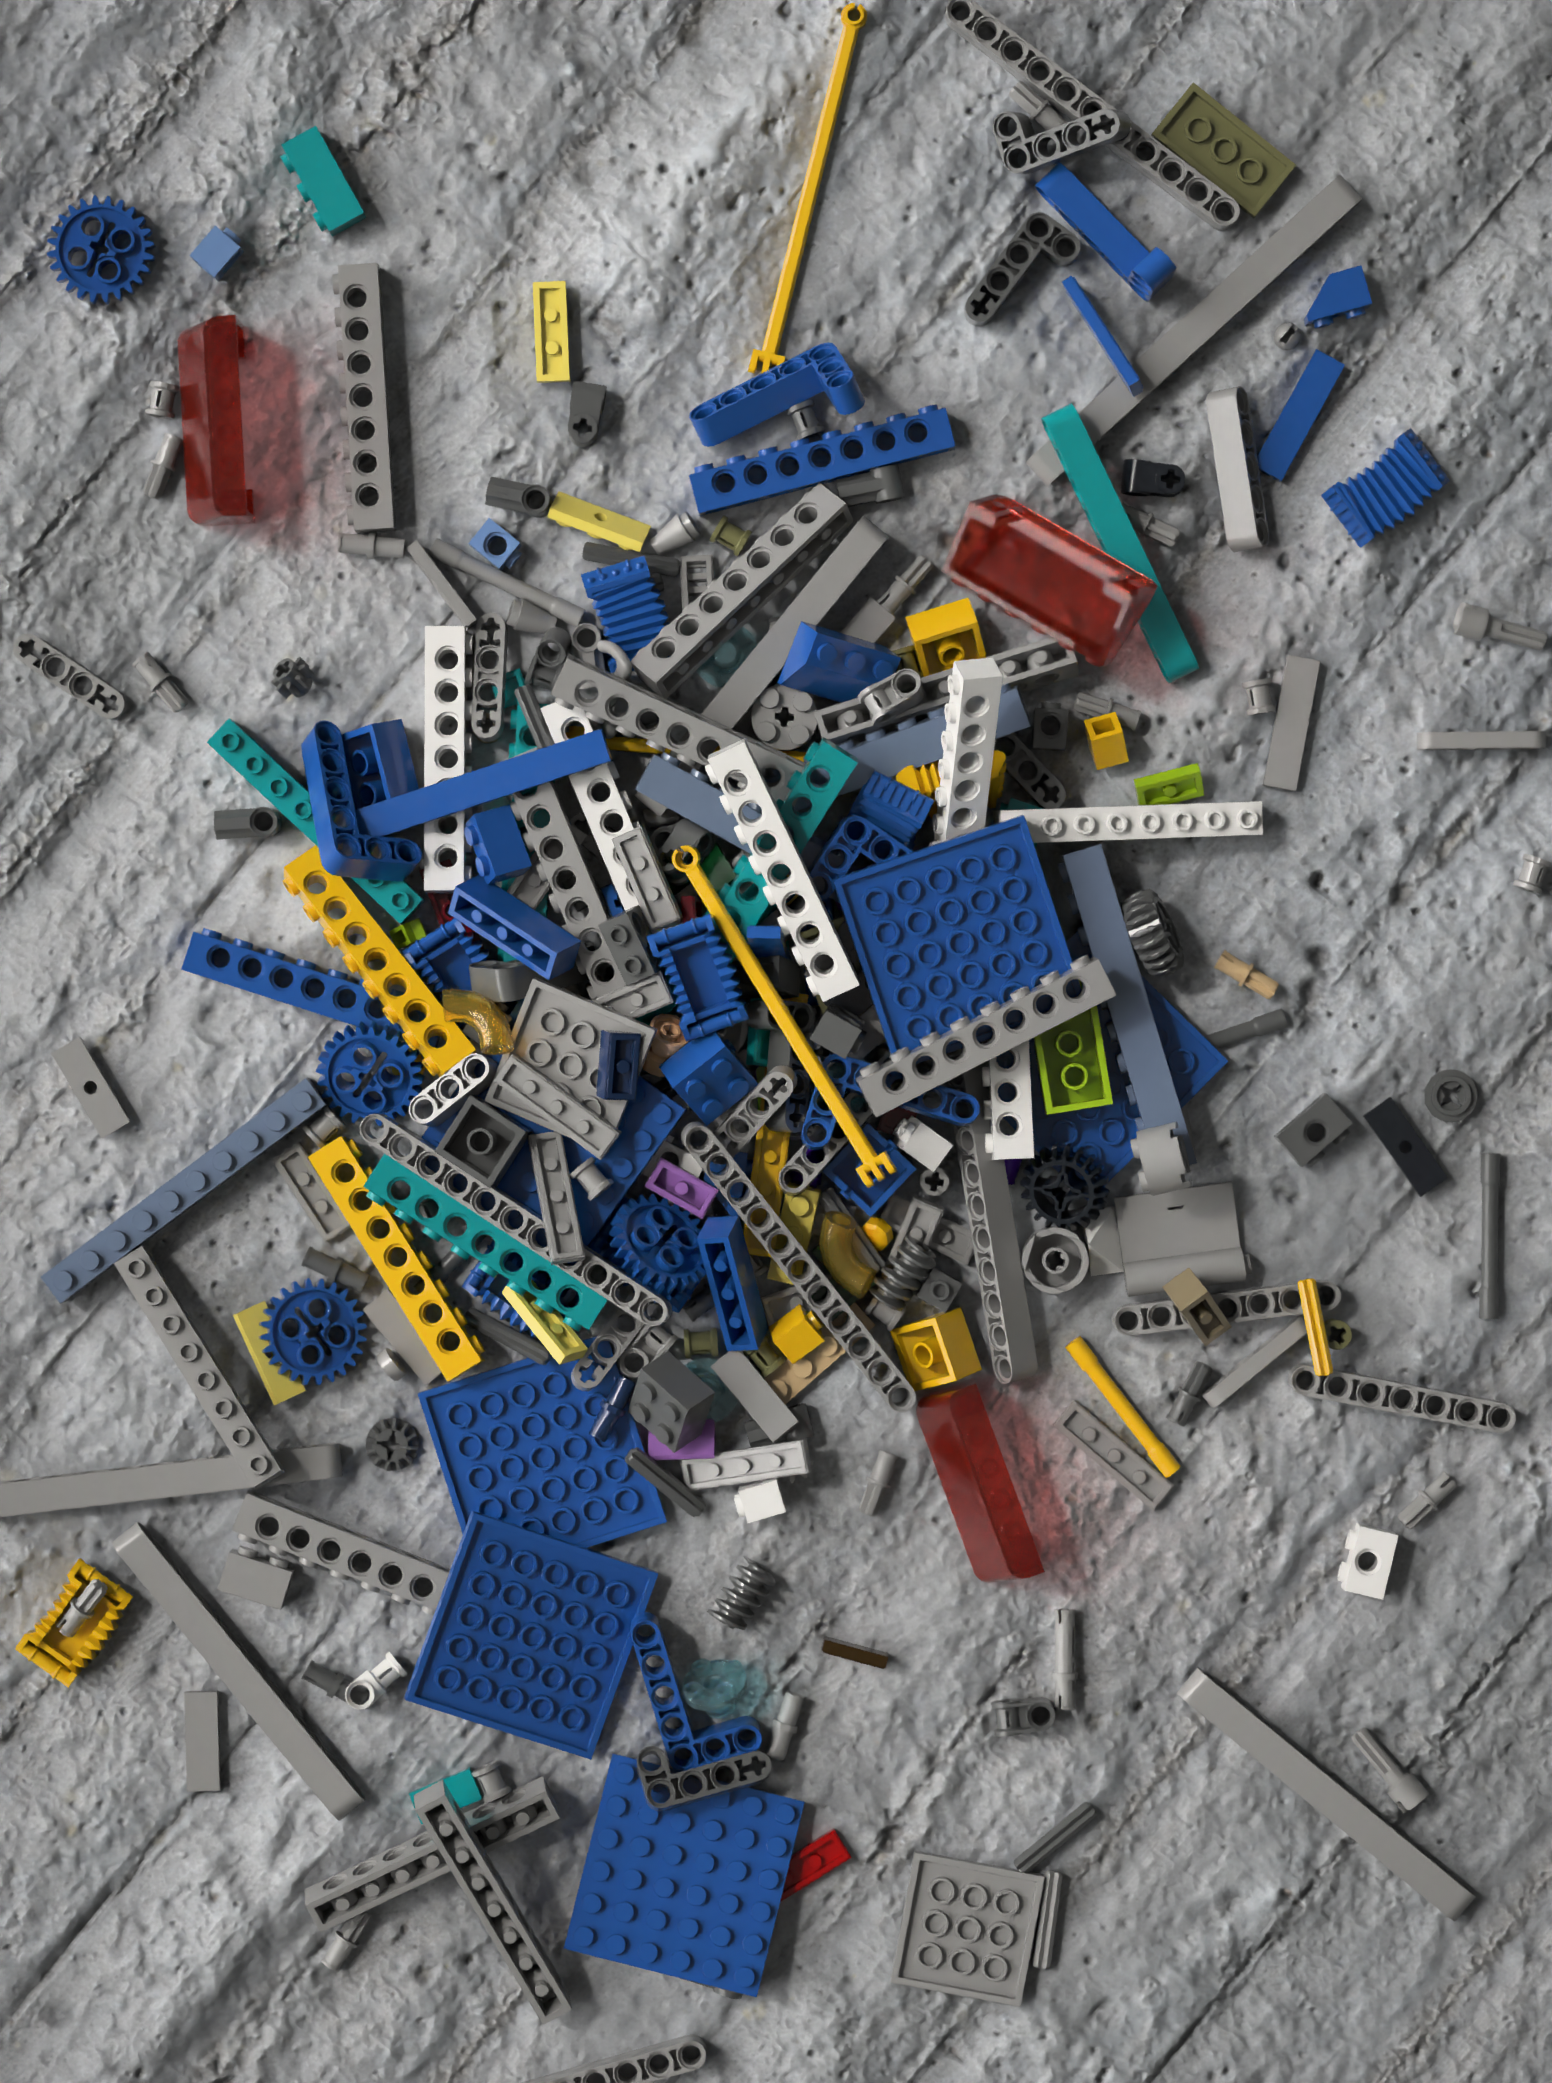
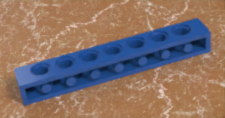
M930 405L918 409L919 415L906 418L905 413L889 416L886 418L887 423L874 426L873 421L865 422L854 426V432L843 435L841 430H835L822 434L823 440L810 443L809 438L791 442V448L778 451L777 447H770L758 451L759 457L746 460L745 455H740L727 459V465L714 468L713 463L695 467V473L690 474L689 479L699 517L815 487L819 483L826 484L834 482L836 479L868 473L875 468L899 465L955 450V442L946 408L938 409L937 405ZM913 426H921L925 429L927 437L921 442H914L909 438L908 430ZM882 434L892 436L895 441L894 447L888 451L879 449L876 445L877 437ZM855 442L862 447L863 453L859 458L850 459L844 454V447L848 443ZM815 452H827L831 457L830 463L822 468L815 466L811 459ZM786 459H792L797 462L799 470L792 476H786L780 471V464ZM756 467L762 468L767 474L766 480L761 484L751 483L747 477L751 469ZM729 476L734 480L735 486L730 492L723 493L716 488V481L720 477Z
M203 928L202 934L193 932L181 970L357 1026L362 1021L366 1029L370 1028L373 1021H376L377 1030L380 1031L388 1024L389 1034L393 1036L400 1030L401 1036L399 1040L405 1041L402 1036L405 1032L398 1023L393 1025L386 1016L376 1018L371 1014L370 1006L378 997L372 999L362 985L364 979H360L359 984L347 981L348 974L330 968L328 974L315 970L317 964L299 958L296 964L284 960V953L266 948L265 954L252 950L253 943L235 938L232 944L221 940L222 933ZM224 948L230 954V961L225 967L220 968L214 963L213 956L218 949ZM252 958L257 959L262 967L260 974L254 978L249 977L245 972V964ZM284 968L290 970L293 975L291 985L286 988L280 987L276 982L277 973ZM313 979H320L325 986L324 993L318 998L310 996L307 990L309 982ZM345 989H351L356 995V1002L350 1008H344L339 1002V995ZM395 989L391 991L393 996H401L405 993ZM415 1010L419 1015V1022L426 1018L423 1012ZM440 1036L431 1037L428 1043L432 1047L437 1048Z

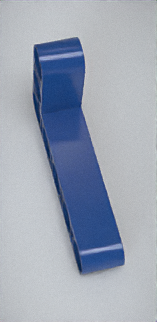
M1060 162L1056 164L1035 185L1040 195L1143 300L1148 302L1172 279L1177 269L1172 260L1158 247H1155L1149 253Z
M827 342L819 344L698 405L690 412L689 418L702 445L710 447L720 444L823 391L841 415L851 414L864 406L865 398L852 370L833 343Z
M326 720L317 722L301 744V751L322 866L327 872L335 876L396 882L404 881L422 859L420 847L409 839L359 834L341 732L332 722Z
M848 815L839 822L807 870L811 878L821 876L824 879L825 888L819 894L822 901H824L835 890L832 879L844 876L860 853L874 863L879 864L913 851L867 819L858 815ZM853 821H859L863 826V833L857 839H850L847 835V827ZM881 840H887L890 844V852L884 858H878L874 853L875 844ZM834 849H841L844 854L843 863L840 866L831 867L828 863L829 853Z
M837 1054L829 1055L822 1064L825 1070L832 1062H839L845 1067V1075L842 1078L834 1079L830 1077L842 1098L845 1091L864 1096L855 1078L859 1077L862 1068L871 1063L848 1056L844 1059ZM890 1072L885 1079L886 1086L891 1088L893 1083L902 1082L903 1076L900 1072ZM941 1085L927 1091L935 1092L940 1096L941 1105L938 1108L931 1109L925 1106L923 1103V1095L925 1093L898 1106L899 1108L957 1126L970 1125L976 1120L980 1111L979 1103L974 1096ZM816 1086L801 1130L802 1142L811 1150H820L827 1146L836 1123V1118L831 1110H822L817 1105V1098L821 1094ZM964 1101L972 1106L973 1114L970 1118L963 1119L957 1116L955 1105L958 1102ZM814 1125L821 1126L826 1133L825 1139L818 1143L810 1141L807 1137L808 1128Z
M641 1612L635 1615L631 1622V1639L672 1768L682 1772L757 1751L762 1743L761 1727L759 1722L750 1716H741L693 1731L660 1622L653 1613ZM647 1624L654 1628V1632L652 1635L644 1637L637 1633V1629L639 1626ZM653 1655H657L663 1658L664 1662L659 1667H651L646 1663V1660ZM662 1686H667L673 1690V1694L667 1698H661L656 1695V1691ZM671 1717H677L683 1723L680 1727L672 1729L667 1727L665 1722ZM744 1729H751L756 1733L752 1739L746 1741L740 1739L738 1734ZM717 1738L722 1740L724 1744L718 1750H712L706 1746L707 1742ZM680 1748H687L692 1751V1754L687 1759H679L675 1756V1752Z

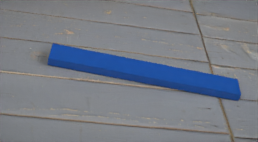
M598 729L357 809L355 812L359 834L384 837L611 762L613 760L603 729Z

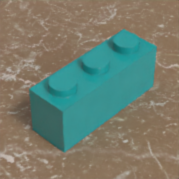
M316 125L281 144L285 154L280 157L289 174L294 171L298 174L301 183L296 186L306 203L310 200L313 201L318 211L312 215L322 232L328 229L333 237L367 218Z

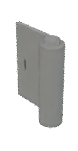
M1232 1181L1193 1186L1152 1196L1149 1192L1114 1197L1124 1280L1128 1297L1165 1292L1162 1287L1187 1268L1192 1270L1203 1286L1246 1281V1274H1252L1249 1254L1243 1255L1240 1247Z

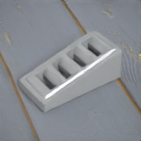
M713 554L680 556L682 612L689 603L695 601L689 600V596H700L707 589L708 585L714 581ZM707 568V573L687 574V569ZM707 581L706 586L688 587V582Z

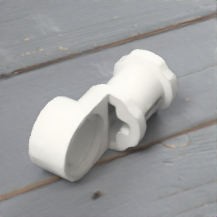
M390 1652L385 1654L386 1658L371 1671L366 1670L346 1688L345 1699L353 1709L363 1710L370 1707L386 1693L385 1689L400 1676L405 1677L407 1675V1672ZM389 1668H392V1670L387 1675H385L382 1679H379V1677L384 1672H386ZM357 1685L365 1686L370 1692L369 1700L362 1705L355 1704L350 1698L351 1690Z

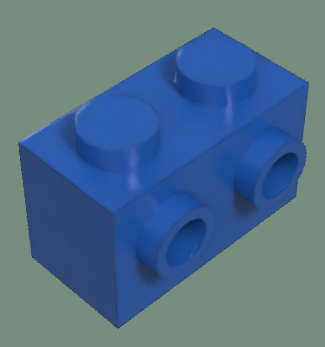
M510 804L473 814L465 823L464 832L466 840L470 846L473 845L477 856L475 861L477 871L481 877L484 876L487 885L524 875L531 868L532 864Z

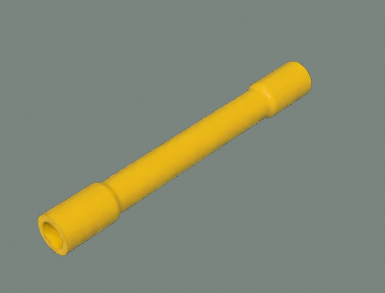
M1081 1335L1066 1345V1350L1079 1367L1088 1374L1129 1427L1163 1476L1168 1478L1174 1474L1181 1465L1165 1444L1159 1441L1099 1363L1097 1356Z

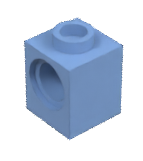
M215 225L189 256L218 282L244 253L238 245L242 240L229 228L226 227L224 231H221Z
M488 518L468 543L470 547L500 571L505 566L511 569L522 555L518 551L522 546L521 543L490 518ZM501 538L506 541L507 548L503 554L493 555L489 552V544L493 539Z

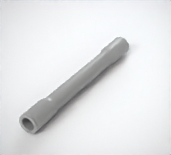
M436 538L431 547L430 557L453 568L461 569L520 599H525L574 627L580 624L585 614V609L531 586L467 555L463 550Z

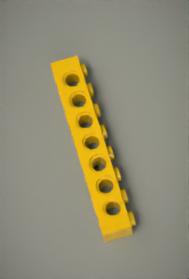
M316 845L284 867L285 879L282 882L287 891L293 897L296 895L300 897L305 904L302 908L312 922L318 921L324 928L322 934L326 941L333 948L339 947L345 955L342 959L347 968L353 974L358 972L364 979L362 985L372 999L378 997L385 1006L382 1008V1011L386 1018L393 1025L398 1023L405 1033L402 1036L405 1042L413 1051L418 1049L424 1056L422 1062L432 1076L438 1074L441 1077L466 1056L476 1053V1049L341 876L332 875L324 869L321 863L319 848ZM314 883H320L326 889L320 894H314L309 891L308 887ZM339 908L346 915L341 919H333L328 913L332 909ZM353 934H361L366 940L360 945H354L348 941V938ZM379 959L386 966L382 970L375 971L369 968L368 963L371 960ZM392 985H400L404 987L406 992L401 996H393L388 992V989ZM414 1010H419L425 1014L426 1018L420 1022H414L409 1019L408 1014ZM433 1036H440L446 1041V1044L440 1048H435L428 1043V1040Z
M340 1136L308 1156V1159L447 1382H451L485 1361L481 1355L485 1352V1349L476 1335L470 1337L464 1325L468 1322L458 1307L452 1309L446 1297L450 1296V1293L440 1278L435 1281L431 1276L429 1269L433 1266L423 1250L418 1253L411 1241L415 1237L405 1222L400 1225L394 1216L397 1208L387 1202L382 1207L372 1201L371 1207L367 1210L362 1211L357 1207V1196L362 1192H369L363 1186L373 1172V1169L370 1166L365 1169L359 1157L363 1154L354 1139L352 1138L348 1141L346 1137ZM344 1164H351L355 1170L354 1178L350 1182L344 1183L339 1178V1170ZM384 1219L388 1222L390 1231L385 1238L380 1239L374 1234L373 1228L377 1221ZM401 1247L407 1253V1261L404 1265L397 1267L391 1261V1254L393 1250ZM416 1275L422 1277L425 1282L424 1290L418 1295L411 1293L408 1287L409 1280ZM433 1303L439 1305L442 1309V1317L436 1323L430 1322L426 1317V1309ZM451 1331L455 1332L460 1338L459 1347L454 1351L446 1349L443 1344L444 1336Z

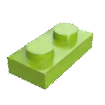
M1198 763L1133 779L1138 805L1173 804L1204 796L1201 771Z

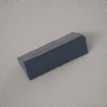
M612 1030L601 1031L597 1097L604 1100L636 1101L641 1042L640 1033Z

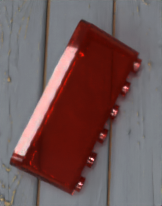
M236 315L215 316L185 329L178 338L187 512L190 519L200 526L254 524V492L252 489H246L239 373V359H246L244 325Z
M997 494L969 502L941 572L951 577V581L961 587H969L977 592V596L983 601L998 604L1004 608V612L1007 615L1027 621L1032 624L1031 628L1034 631L1044 635L1049 634L1059 640L1058 644L1063 648L1078 651L1086 656L1087 662L1099 667L1113 662L1151 602L1157 589V584L1143 574L1015 500Z
M971 1378L923 1396L917 1403L916 1415L976 1577L983 1582L993 1583L1026 1579L1045 1572L975 1380Z

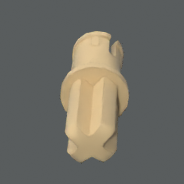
M1226 950L1223 951L1214 966L1215 969L1238 981V986L1241 987L1243 984L1266 999H1271L1279 986L1278 982L1253 968V963L1248 965Z

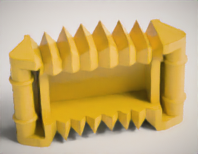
M994 750L987 804L990 809L996 808L997 798L1002 796V785L1005 781L1006 755L997 750ZM932 763L928 770L923 764L920 771H918L913 765H910L897 773L895 781L916 791L919 790L920 793L935 800L928 815L932 819L933 815L937 814L935 789L940 787L941 778L936 766Z
M81 1558L78 1559L67 1574L70 1582L62 1585L65 1591L59 1593L60 1599H56L53 1602L55 1608L49 1609L47 1611L48 1616H43L40 1618L41 1621L34 1624L36 1630H29L24 1634L15 1648L16 1651L28 1658V1661L35 1663L49 1673L53 1679L56 1678L68 1688L82 1671L81 1667L86 1668L89 1665L87 1659L97 1657L95 1650H103L105 1648L104 1640H109L112 1637L110 1630L118 1628L115 1620L123 1617L121 1610H124L134 1597L120 1587V1584L117 1585L115 1582L110 1581L108 1577L103 1576L101 1572L96 1570V1567L86 1564ZM93 1579H99L108 1588L104 1597L94 1608V1615L83 1622L73 1637L64 1636L59 1632L60 1628H57L56 1624L71 1607L72 1599L79 1597Z

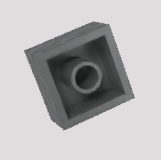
M470 1095L434 1152L487 1187L495 1188L504 1177L532 1131L495 1106L485 1102L478 1095Z
M667 1351L641 1368L628 1413L656 1436L659 1442L665 1444L675 1453L702 1434L715 1391Z

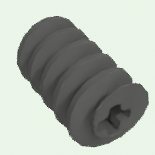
M908 1235L904 1239L910 1247H897L902 1258L899 1259L891 1256L889 1260L894 1268L890 1269L883 1266L881 1270L887 1278L875 1277L874 1282L879 1289L870 1288V1292L880 1302L897 1311H902L905 1308L904 1300H911L913 1297L912 1290H918L921 1286L920 1280H925L928 1277L927 1269H934L936 1266V1260L934 1259L936 1255L924 1243Z
M746 1556L743 1557L748 1562V1567L741 1565L736 1567L742 1575L741 1578L729 1577V1580L735 1587L733 1589L726 1587L721 1589L727 1596V1599L716 1598L714 1600L720 1610L708 1609L707 1611L711 1616L732 1629H746L747 1624L742 1617L749 1619L754 1617V1613L749 1606L760 1608L762 1604L756 1595L767 1597L769 1591L764 1584L775 1585L776 1583L775 1578L767 1569Z

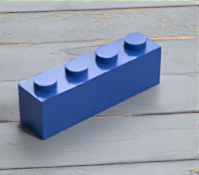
M477 875L455 886L448 914L547 980H551L574 967L581 940L496 884L487 885L484 876Z
M739 1216L707 1218L697 1237L726 1349L727 1351L758 1350L768 1331V1324Z

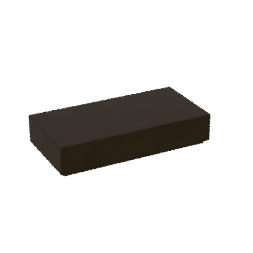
M827 1636L823 1638L821 1646L823 1653L881 1669L886 1668L888 1661L887 1652Z

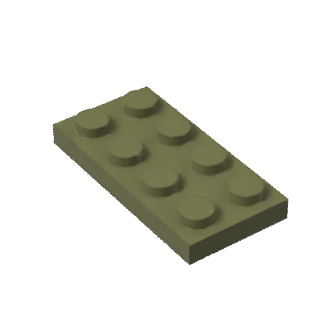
M1194 82L1151 134L1162 145L1234 198L1239 207L1253 219L1296 167L1295 163Z

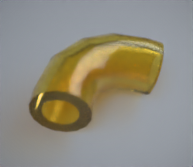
M461 989L442 990L445 1023L461 1022L472 1026L478 1033L480 1051L484 1054L501 1055L513 1051L514 1041L508 1018L494 1001L475 991Z
M829 1211L823 1220L819 1239L823 1263L836 1283L850 1294L861 1299L869 1290L876 1270L862 1262L854 1252L852 1240L857 1226L856 1221L843 1212Z

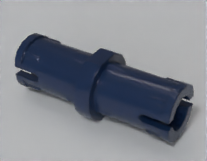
M619 1375L607 1399H602L600 1403L602 1408L589 1431L590 1435L606 1442L618 1418L624 1416L626 1411L623 1409L636 1386V1382L623 1375Z

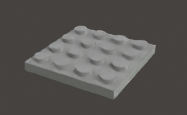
M535 977L531 981L485 1102L567 1136L494 1082V1079L507 1060L515 1053L618 1129L629 1100H604L597 1097L601 1031L612 1030L641 1034L639 1077L657 1029Z
M914 1851L890 1982L1021 2007L1045 1876L1043 1874L1023 1873L1016 1869Z

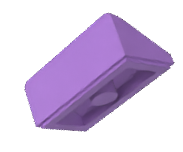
M662 1157L645 1184L646 1188L701 1219L705 1216L719 1191Z
M706 1419L702 1434L675 1453L665 1444L659 1442L656 1436L649 1431L648 1456L653 1460L715 1458L716 1430L713 1419Z

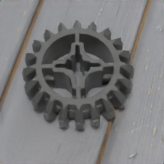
M1151 889L1140 890L1123 900L1122 912L1126 929L1129 932L1134 949L1139 955V959L1142 960L1148 972L1152 976L1160 978L1162 976H1169L1181 969L1184 965V954L1180 938L1167 908L1163 905L1162 899L1158 897V894Z

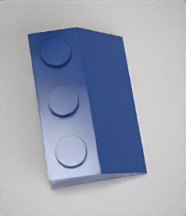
M801 621L777 683L842 703L858 698L859 693L866 687L896 673L901 657L885 646Z
M402 719L374 723L341 734L355 810L419 789Z

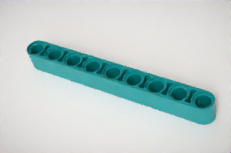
M1070 403L1042 417L1041 421L1164 678L1170 684L1198 670L1199 666L1074 405Z

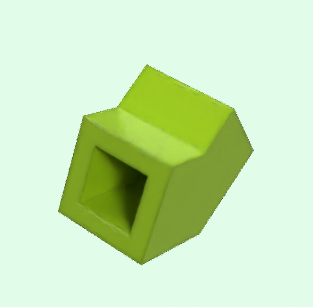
M420 918L389 931L393 943L398 950L412 945L416 940L427 936Z

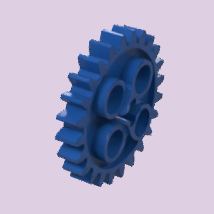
M94 195L92 205L88 206L82 198L80 199L81 209L76 210L73 206L69 205L68 209L71 213L69 217L61 214L58 215L63 223L62 227L51 226V229L58 236L57 238L47 239L50 245L56 247V250L47 253L49 258L57 259V262L53 263L50 269L52 271H62L56 278L59 283L69 280L65 289L68 293L78 288L77 298L79 300H83L88 293L90 294V302L92 304H96L99 296H102L104 302L109 304L110 297L114 294L121 302L123 301L122 291L125 289L131 295L135 294L132 287L134 282L142 286L144 285L143 280L139 277L141 273L151 274V270L145 266V262L155 261V257L147 253V250L155 248L156 245L154 242L146 241L145 239L153 234L150 228L141 229L146 222L145 218L142 216L134 219L137 212L135 207H131L125 212V202L122 199L116 206H113V200L110 196H107L104 204H101L99 198ZM96 220L101 222V229L98 234L94 236L86 235L85 227L90 221ZM111 223H114L115 227L111 231L105 242V238L108 233V227ZM121 234H128L131 236L129 247L122 250L117 249L115 246L117 237ZM105 242V246L109 251L107 254L101 253L98 257L94 248L96 246L102 247ZM81 250L86 251L88 257L85 264L74 266L71 261L73 254ZM97 260L93 276L88 277L89 270H91ZM106 265H117L118 272L113 279L106 280L102 278V269Z
M360 1021L356 1031L350 1025H346L343 1031L344 1035L336 1031L332 1038L333 1041L328 1040L324 1046L326 1051H322L318 1058L322 1063L316 1069L317 1073L323 1075L319 1078L317 1085L327 1086L321 1095L322 1098L331 1096L333 1098L329 1107L334 1108L338 1105L342 1107L340 1117L345 1116L348 1112L351 1113L352 1123H355L359 1117L364 1119L370 1114H385L394 1120L397 1118V1113L404 1117L408 1111L407 1106L409 1107L414 1096H417L422 1091L419 1084H422L425 1078L424 1075L418 1073L422 1070L424 1064L422 1062H414L418 1057L419 1051L408 1050L409 1046L407 1043L399 1040L401 1036L400 1030L393 1036L389 1034L388 1024L384 1026L382 1031L377 1030L376 1021L372 1022L369 1029H366L363 1022ZM358 1048L369 1049L373 1056H363ZM382 1052L387 1053V1057L381 1062L376 1073L371 1076L362 1092L358 1096L354 1095V1091L361 1084L365 1074L371 1070ZM393 1066L397 1068L400 1075L390 1074L386 1067ZM341 1073L351 1074L355 1081H346L342 1078ZM368 1092H378L382 1099L375 1100L369 1096ZM376 1119L378 1126H382L383 1123Z
M651 1194L648 1200L643 1195H640L636 1201L632 1198L629 1199L626 1205L623 1204L615 1214L616 1216L610 1223L613 1227L609 1231V1235L614 1237L610 1246L619 1248L614 1257L624 1258L625 1262L622 1265V1269L631 1268L633 1270L631 1278L634 1279L640 1275L643 1277V1286L652 1282L655 1291L658 1292L664 1286L667 1293L671 1294L675 1288L680 1293L686 1287L692 1289L706 1275L697 1237L702 1230L696 1227L700 1220H690L688 1218L690 1215L689 1211H679V1206L675 1203L673 1206L668 1205V1200L664 1197L658 1202L655 1195ZM670 1228H673L675 1230L674 1234L654 1258L649 1260L647 1255Z
M310 1278L305 1279L302 1289L296 1281L292 1282V1293L284 1287L281 1288L280 1294L283 1299L271 1297L270 1301L275 1307L274 1310H263V1313L270 1317L269 1321L259 1323V1326L268 1329L266 1334L259 1336L260 1340L269 1342V1345L262 1350V1353L272 1352L274 1356L268 1362L269 1365L279 1362L281 1364L278 1370L279 1375L287 1370L291 1371L289 1381L291 1382L298 1375H301L302 1385H307L310 1377H313L316 1386L321 1385L323 1375H325L329 1382H334V1371L341 1376H345L346 1370L343 1365L347 1364L354 1367L356 1363L351 1357L352 1354H363V1351L356 1345L357 1343L367 1341V1338L358 1335V1330L367 1327V1324L357 1323V1318L361 1317L364 1312L353 1311L352 1308L356 1305L357 1299L347 1302L345 1298L348 1290L345 1289L337 1294L335 1292L337 1283L335 1282L331 1283L327 1289L324 1288V1279L322 1278L317 1281L315 1287H313ZM312 1300H319L324 1305V1314L320 1318L313 1317L309 1312V1304ZM296 1307L302 1311L304 1318L311 1327L319 1326L320 1330L317 1332V1336L329 1348L331 1356H327L324 1353L322 1346L315 1337L308 1338L306 1336L309 1328L295 1313ZM286 1319L294 1320L298 1326V1332L293 1338L287 1337L282 1331V1324ZM333 1326L339 1327L344 1333L343 1341L339 1345L333 1344L328 1338V1332ZM305 1346H311L317 1352V1359L313 1364L305 1363L301 1357Z

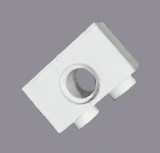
M911 1116L908 1118L909 1120L903 1118L893 1131V1135L896 1137L892 1142L934 1172L953 1145L915 1117Z
M778 1478L752 1481L739 1485V1494L734 1495L739 1517L746 1516L747 1523L786 1512V1504Z
M1356 1523L1355 1530L1350 1529L1346 1538L1345 1549H1349L1347 1562H1341L1337 1580L1342 1582L1341 1588L1344 1591L1383 1600L1399 1535L1392 1531ZM1364 1552H1371L1375 1557L1374 1564L1368 1569H1362L1358 1565V1558Z

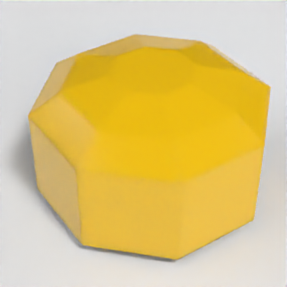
M871 1217L861 1227L877 1251H882L893 1239L892 1227L883 1218Z

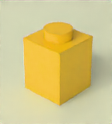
M1116 712L1084 720L1089 749L1097 770L1129 762L1123 730Z
M801 1304L769 1326L773 1343L792 1364L824 1342L821 1328L824 1326L822 1321L814 1311L811 1310L808 1313Z

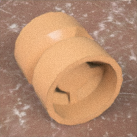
M660 1014L655 1016L650 1022L649 1026L656 1028L657 1032L642 1068L652 1075L665 1077L659 1065L690 1042H686L679 1026L680 1018L678 1016Z

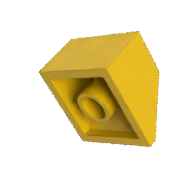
M969 598L905 617L923 677L953 668L954 661L986 658L978 621Z
M961 1307L948 1310L946 1313L941 1312L893 1328L890 1331L906 1380L913 1387L914 1391L957 1381L982 1370Z

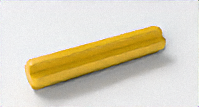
M1313 1278L1298 1281V1289L1314 1371L1317 1376H1327L1333 1373V1365L1317 1284Z

